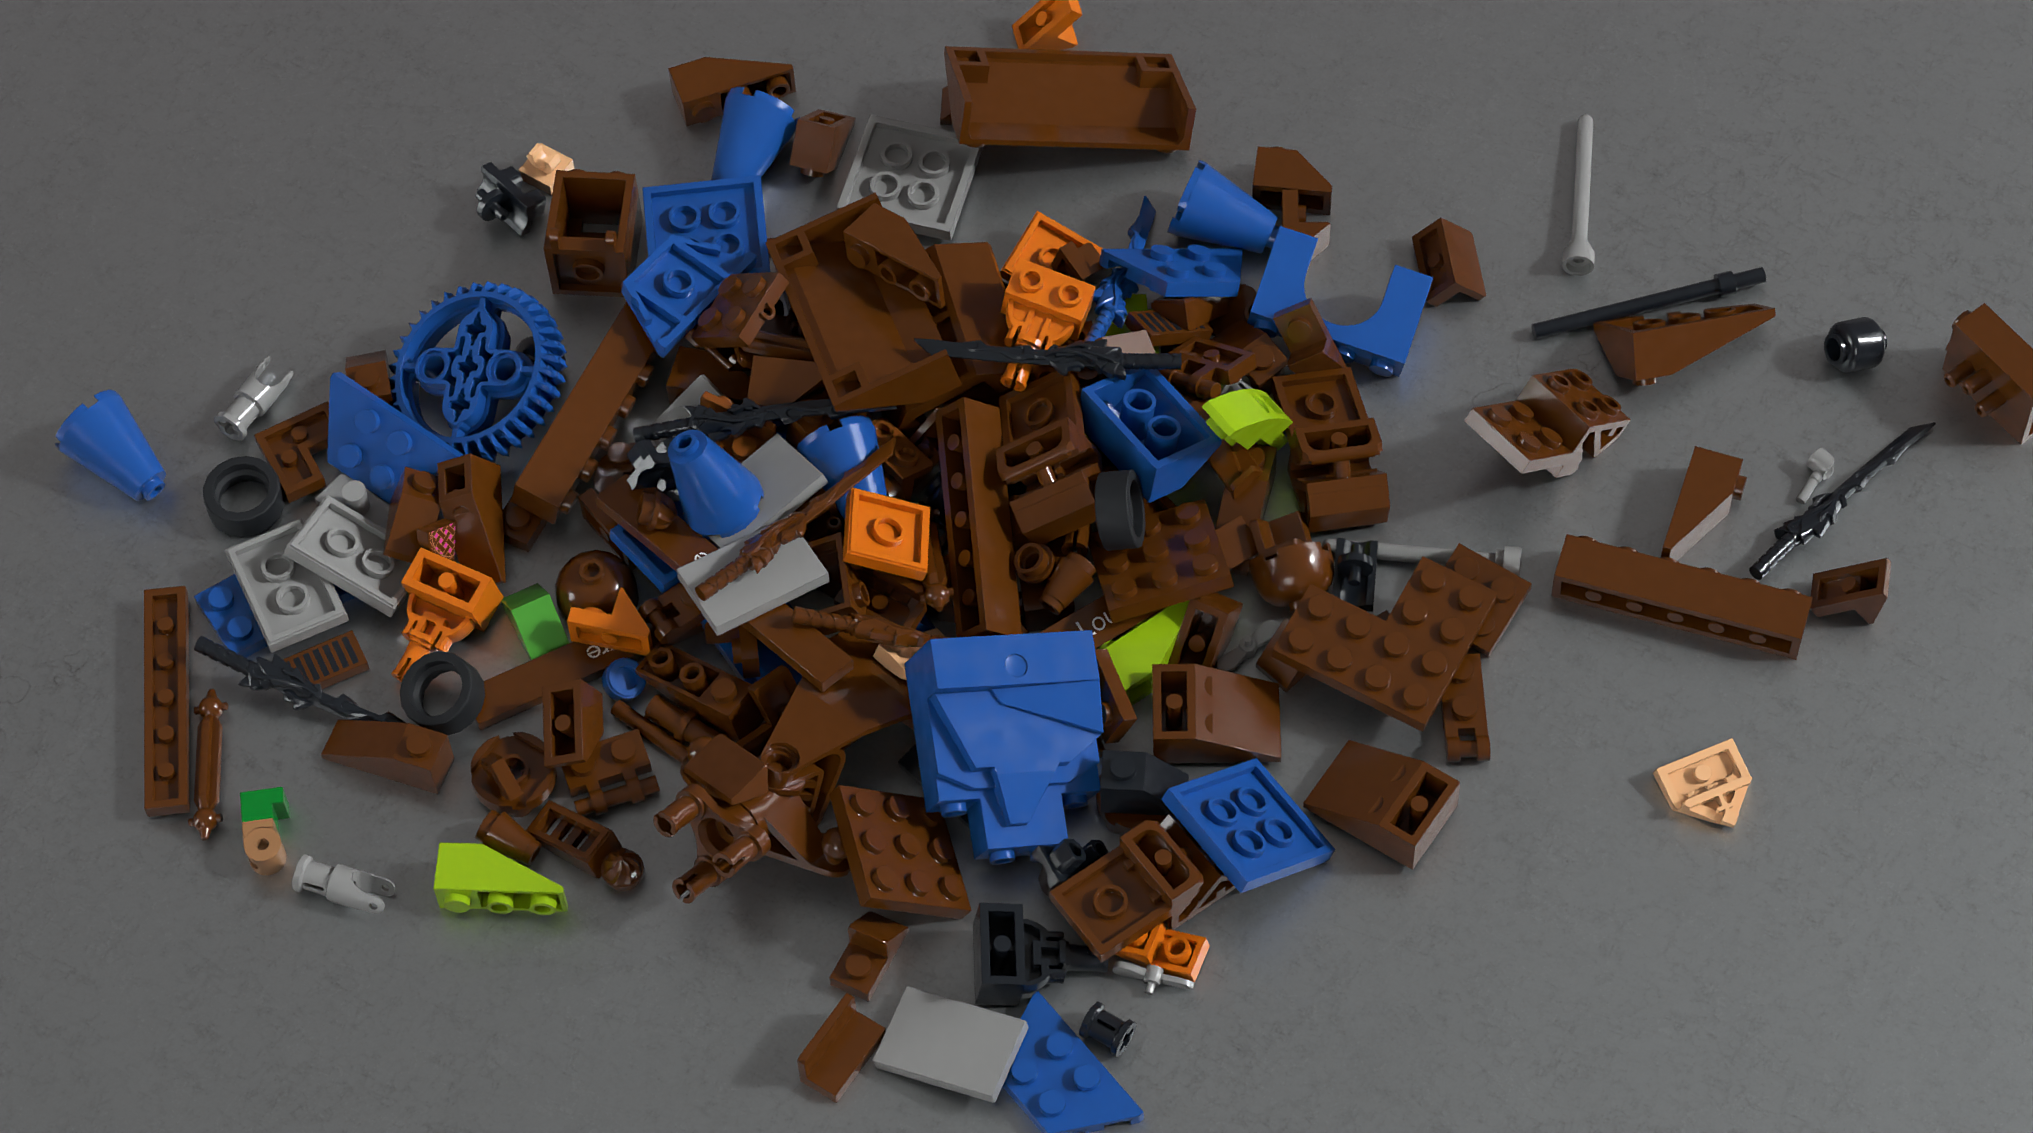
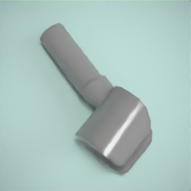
M1822 447L1818 448L1807 460L1806 465L1813 473L1796 497V500L1801 504H1805L1821 480L1828 479L1834 472V457Z

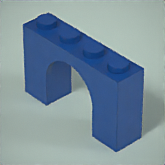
M1283 226L1279 227L1247 321L1254 328L1266 332L1270 338L1282 337L1273 320L1275 312L1307 300L1304 282L1318 238ZM1395 265L1380 308L1371 318L1362 323L1349 326L1333 324L1323 319L1346 364L1356 362L1368 366L1371 372L1380 376L1390 377L1395 375L1399 377L1405 365L1433 277Z

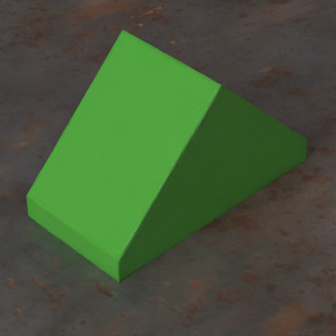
M538 583L502 599L501 605L530 660L569 644L550 594Z

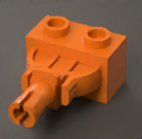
M1019 258L1005 290L1001 313L1006 314V323L1009 329L1004 344L1007 347H1011L1017 334L1019 335L1015 346L1029 344L1032 349H1042L1043 345L1046 344L1044 350H1048L1053 344L1059 347L1068 339L1077 341L1090 311L1096 286ZM1008 363L1004 374L1001 376V383L1010 388L1016 373L1019 372L1014 390L1024 391L1034 365Z
M420 548L401 581V584L409 594L407 602L408 622L401 633L409 641V644L391 675L402 682L410 666L422 656L436 651L448 652L453 643L464 639L474 628L484 632L504 597L492 577Z

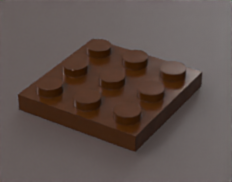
M1204 498L1193 502H1186L1177 507L1154 514L1145 515L1144 541L1139 548L1107 551L1102 545L1098 530L1090 533L1088 546L1112 623L1234 587L1231 573Z
M843 785L837 786L829 794L861 907L962 919L972 911L945 817H942L941 812L926 813L924 797Z

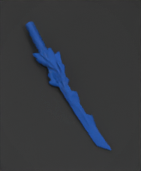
M1147 196L1143 198L1139 216L1128 229V236L1131 239L1128 249H1144L1156 210ZM1113 268L1111 276L1100 282L1099 288L1095 291L1093 302L1096 303L1094 313L1098 316L1083 343L1092 342L1104 337L1112 322L1118 328L1123 327L1127 316L1124 300L1131 298L1132 293L1136 294L1139 291L1137 284L1126 278L1127 268Z

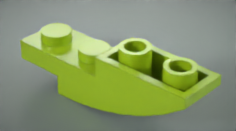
M1242 389L1232 391L1211 399L1202 406L1210 415L1206 424L1220 439H1224L1231 446L1239 443L1248 450L1257 442L1261 445L1269 444L1271 447H1276L1277 451H1279L1288 442L1283 431L1293 421L1262 390Z

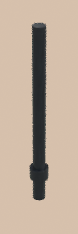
M1763 267L1735 274L1732 271L1718 273L1711 280L1531 324L1532 334L1536 340L1592 326L1595 322L1629 317L1717 294L1720 298L1734 295L1737 293V289L1765 283L1766 274Z

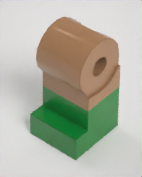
M283 787L240 792L243 845L251 868L261 875L276 874L284 867L287 860L286 851L279 836L278 820L290 818L289 802Z

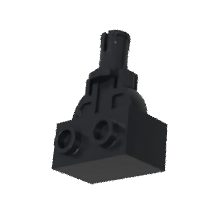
M979 903L973 922L975 1004L1019 1005L1022 994L1038 991L1047 983L1063 984L1067 971L1107 972L1109 959L1101 963L1087 945L1069 944V941H1066L1064 938V932L1048 931L1035 921L1023 919V904Z

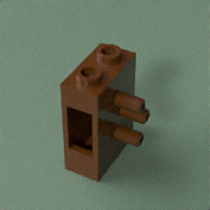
M1984 303L1972 312L1969 310L1964 311L1953 322V331L1950 342L1945 349L1947 353L1942 367L1946 372L1944 374V381L1952 388L1959 385L1966 395L1971 396L1977 402L1975 404V411L1980 417L1985 418L1990 415L2021 445L2033 436V348Z

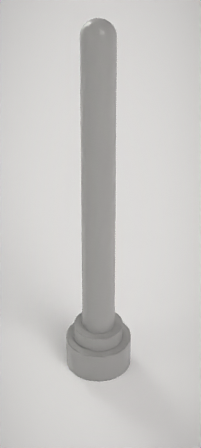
M1587 114L1580 116L1578 119L1572 239L1567 247L1564 248L1562 257L1563 270L1571 275L1580 276L1592 272L1595 261V252L1591 248L1590 243L1587 242L1593 119Z
M1326 539L1321 546L1323 547L1326 543H1329L1332 555L1335 556L1337 539ZM1378 543L1377 559L1419 563L1422 556L1440 565H1446L1454 550ZM1505 546L1504 550L1496 549V553L1476 552L1520 576L1522 547Z

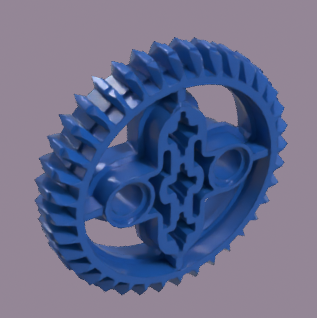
M488 281L484 287L473 282L470 290L466 287L458 286L456 296L452 293L444 292V301L442 303L431 300L432 309L428 313L419 310L420 321L417 324L408 322L412 331L408 336H399L403 347L402 349L392 350L398 361L388 365L391 372L395 374L389 378L391 389H393L391 391L394 401L392 407L463 455L471 453L495 463L497 453L509 457L512 445L523 449L522 439L525 436L535 438L533 428L537 424L546 426L542 417L546 412H555L550 403L552 399L562 398L556 386L566 383L564 376L559 372L568 368L565 360L561 358L567 353L564 345L561 344L564 338L557 329L558 325L555 319L548 313L549 311L542 304H538L539 301L533 296H528L519 288H511L503 283L497 286L495 283ZM502 312H509L518 316L530 328L535 344L534 364L524 353L509 350L511 336L505 322L501 319ZM460 324L454 348L435 347L450 330ZM420 385L430 395L444 397L442 412L448 426L452 429L451 437L437 433L424 421L419 401ZM499 400H520L506 417L492 426Z

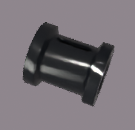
M1097 1001L1085 1015L1079 1029V1036L1085 1039L1092 1037L1111 1048V1054L1119 1057L1132 1040L1137 1023L1130 1019L1126 1022L1106 1011L1105 1005Z

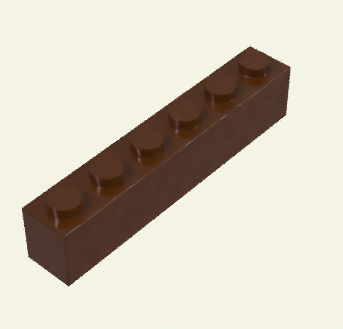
M627 301L514 485L511 502L552 524L556 523L562 512L566 515L571 512L579 496L575 489L581 480L588 483L598 465V461L594 459L600 448L605 451L608 450L617 433V429L613 427L619 417L623 419L628 417L636 401V398L632 396L638 385L645 388L655 370V366L651 365V363L658 354Z
M962 397L935 411L951 584L955 595L953 596L956 636L974 637L1022 634L1008 488L1006 480H1001L997 468L996 448L1003 446L1000 409Z
M1569 534L1566 535L1551 593L1552 597L1797 660L1813 597L1803 595L1794 589H1779L1763 585L1755 579H1740L1721 574L1712 568H1697L1679 563L1670 557L1658 558L1639 553L1631 547H1616L1600 543L1588 536L1577 537Z

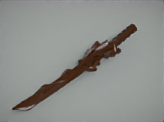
M896 438L880 446L860 465L844 472V477L824 494L811 499L810 505L802 511L790 513L788 518L778 520L766 526L759 534L744 542L745 546L740 549L739 557L735 561L730 562L725 568L720 569L715 575H712L705 582L695 587L699 598L706 601L716 594L718 590H722L728 583L736 580L739 575L741 576L746 573L748 569L755 570L756 574H758L762 568H765L774 559V555L777 554L781 544L785 545L796 538H802L808 522L832 506L840 497L890 458L894 452Z
M795 606L792 615V623L812 625L817 628L838 630L845 633L850 632V636H854L857 639H864L887 646L922 647L930 639L948 638L940 635H930L880 617L861 613H849L848 616H842Z

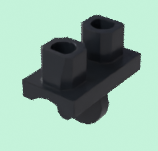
M492 162L482 165L483 180L475 195L480 201L476 209L478 216L484 221H491L495 218L505 221L520 236L530 233L532 220L544 213L546 197L538 189L524 193L521 190L523 183L521 174L513 166L499 170Z
M669 437L662 441L656 449L650 440H640L627 453L626 456L635 469L627 479L632 489L658 487L662 493L671 497L674 502L680 501L668 457L669 444L675 437Z
M1337 538L1332 595L1369 612H1373L1378 541L1353 542L1345 538Z
M1063 839L1057 846H1038L1031 855L1034 860L1043 865L1038 881L1045 895L1049 896L1051 890L1109 852L1101 840L1091 839L1084 847H1081L1080 843L1074 839Z

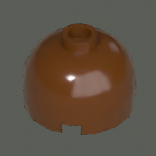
M1315 541L1277 548V555L1272 559L1266 561L1263 553L1249 562L1252 580L1259 595L1266 602L1276 607H1289L1291 614L1294 613L1310 584L1327 592L1332 585L1335 573L1330 544L1326 543L1322 547L1321 542Z
M601 550L581 552L572 557L559 571L555 583L558 612L566 621L571 607L581 609L595 607L612 615L620 588L625 590L637 608L639 596L635 576L627 563L613 553Z

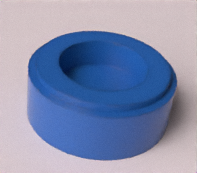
M619 658L606 667L602 675V686L610 698L616 701L628 702L636 698L644 690L646 681L635 672L639 665L637 661L630 658Z

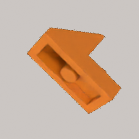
M1040 0L1012 25L1018 49L1064 50L1077 46L1078 42L1072 24L1083 15L1079 1Z
M623 588L619 590L612 615L595 607H587L585 609L571 607L567 625L571 641L647 656L653 649L650 629Z

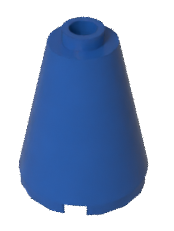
M745 87L731 88L725 100L711 180L761 175L762 177L795 134L797 119L800 118L798 117L795 120L792 118L795 110L783 101L765 92L755 90L754 95L750 96L742 94Z
M1199 160L1178 203L1175 218L1172 217L1167 233L1178 237L1262 253L1265 246L1272 249L1280 226L1275 225L1278 216L1208 163Z
M111 389L94 395L98 400L97 403L89 408L82 403L63 422L55 436L60 443H55V446L60 452L134 500H152L164 489L165 483L163 481L166 477V472L122 397Z
M859 415L840 419L843 427L829 431L828 426L824 425L807 435L798 444V452L823 473L828 481L822 487L825 491H828L844 477V472L860 465L879 448L876 429L870 417ZM882 464L853 488L887 496ZM848 492L835 502L837 510L844 520Z
M699 430L684 431L671 441L668 447V457L684 517L690 528L706 539H709L707 535H720L721 538L730 537L745 529L757 517L760 511L758 505L761 497L763 498L764 491L758 478Z

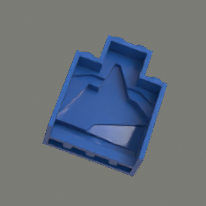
M1092 630L928 640L904 664L926 813L941 812L942 817H957L967 813L974 860L989 859L990 864L999 865L1013 862L1015 857L1030 856V861L1038 862L1031 855L1038 846H1057L1063 839H1068L1064 809L1084 807L1088 805L1089 799L1100 792L1097 767L1100 759L1096 739L1104 733L1100 677Z

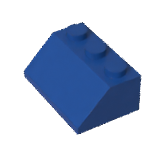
M1126 369V380L1116 377L1113 379L1105 378L1082 389L1080 399L1084 433L1119 471L1133 469L1136 472L1141 484L1143 497L1150 503L1181 489L1220 447L1222 439L1206 424V421L1157 369Z

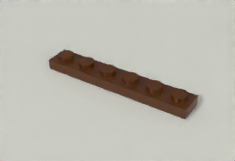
M186 586L144 590V809L148 817L190 813L189 604Z

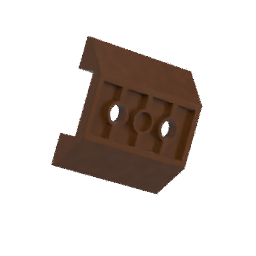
M988 242L934 244L926 248L925 251L942 277L945 306L941 309L925 301L941 339L958 343L981 340L987 346L1007 347L1004 344V340L1009 329L1006 323V314L1001 313L1006 289L991 245ZM1019 334L1016 335L1011 347L1015 346ZM950 358L962 386L925 403L897 405V410L881 411L882 417H886L910 439L926 420L924 413L985 381L999 394L1009 389L1000 381L1008 363ZM1033 370L1031 371L1029 378L1034 375ZM1019 372L1016 373L1011 384V387L1015 386V381Z

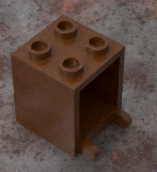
M580 169L570 171L556 170L543 248L553 294L625 298L621 292L622 283L636 269L643 224L635 174H626L620 171L606 173L586 172ZM584 223L619 225L618 234H616V231L607 230L606 233L582 232Z

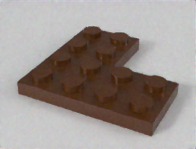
M1422 556L1385 621L1310 584L1273 647L1271 657L1423 732L1496 602L1498 592Z

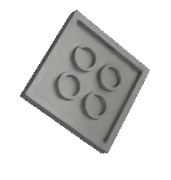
M870 114L836 209L838 210L876 192L882 207L906 218L914 233L951 241L983 147L974 148L965 144H959L955 132Z

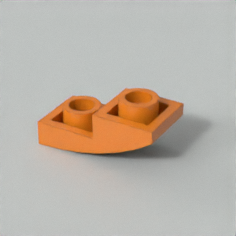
M1162 922L1115 955L1145 968L1147 965L1159 966L1164 969L1163 974L1195 982L1210 945L1206 937L1167 929L1164 922Z

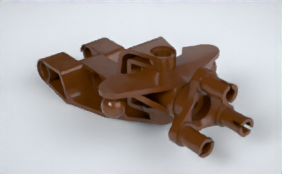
M840 632L829 638V640L853 658L854 669L824 692L820 691L805 677H802L761 755L757 757L768 768L767 794L733 806L684 772V766L713 738L701 736L691 741L687 747L688 757L682 761L680 774L687 783V786L677 793L674 802L655 814L653 818L657 831L665 837H672L688 823H690L695 835L697 859L694 862V866L681 877L676 878L672 883L673 892L678 899H681L687 892H690L683 898V902L692 903L706 889L720 885L727 878L733 877L748 862L758 861L764 855L832 878L844 877L851 871L839 827L830 828L825 833H821L818 828L830 802L829 794L835 789L845 764L846 754L844 751L862 736L899 722L914 730L907 680L894 675L873 657L880 643L857 639L854 636H850V632Z

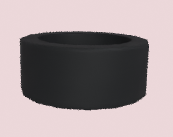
M250 456L230 458L218 464L208 474L203 486L204 504L210 519L216 528L231 536H255L270 529L280 518L285 506L284 493L278 475L270 464L260 458ZM239 482H259L267 488L266 498L259 506L249 511L238 513L227 511L220 504V499L227 489Z
M1133 469L1101 472L1096 480V522L1102 545L1107 551L1139 548L1144 541V498L1138 475Z
M444 651L426 654L414 662L404 675L399 691L401 707L409 719L423 728L446 735L459 733L471 725L481 712L485 699L484 681L477 669L456 654ZM456 672L461 677L462 689L460 697L454 706L440 715L431 716L426 713L423 707V698L431 681L442 673Z

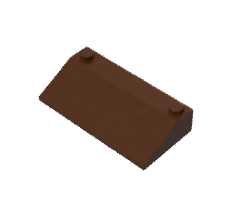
M945 46L944 58L951 118L959 144H965L974 148L985 145L1151 149L1162 153H1173L1176 150L1189 151L1196 107L1172 54Z
M876 192L765 242L777 272L781 273L789 281L785 289L836 412L925 403L962 386L946 349L930 355L914 341V338L942 340L925 301L918 299L912 293L895 284L892 285L885 282L881 277L864 268L856 267L847 258L843 231L873 203L882 206Z

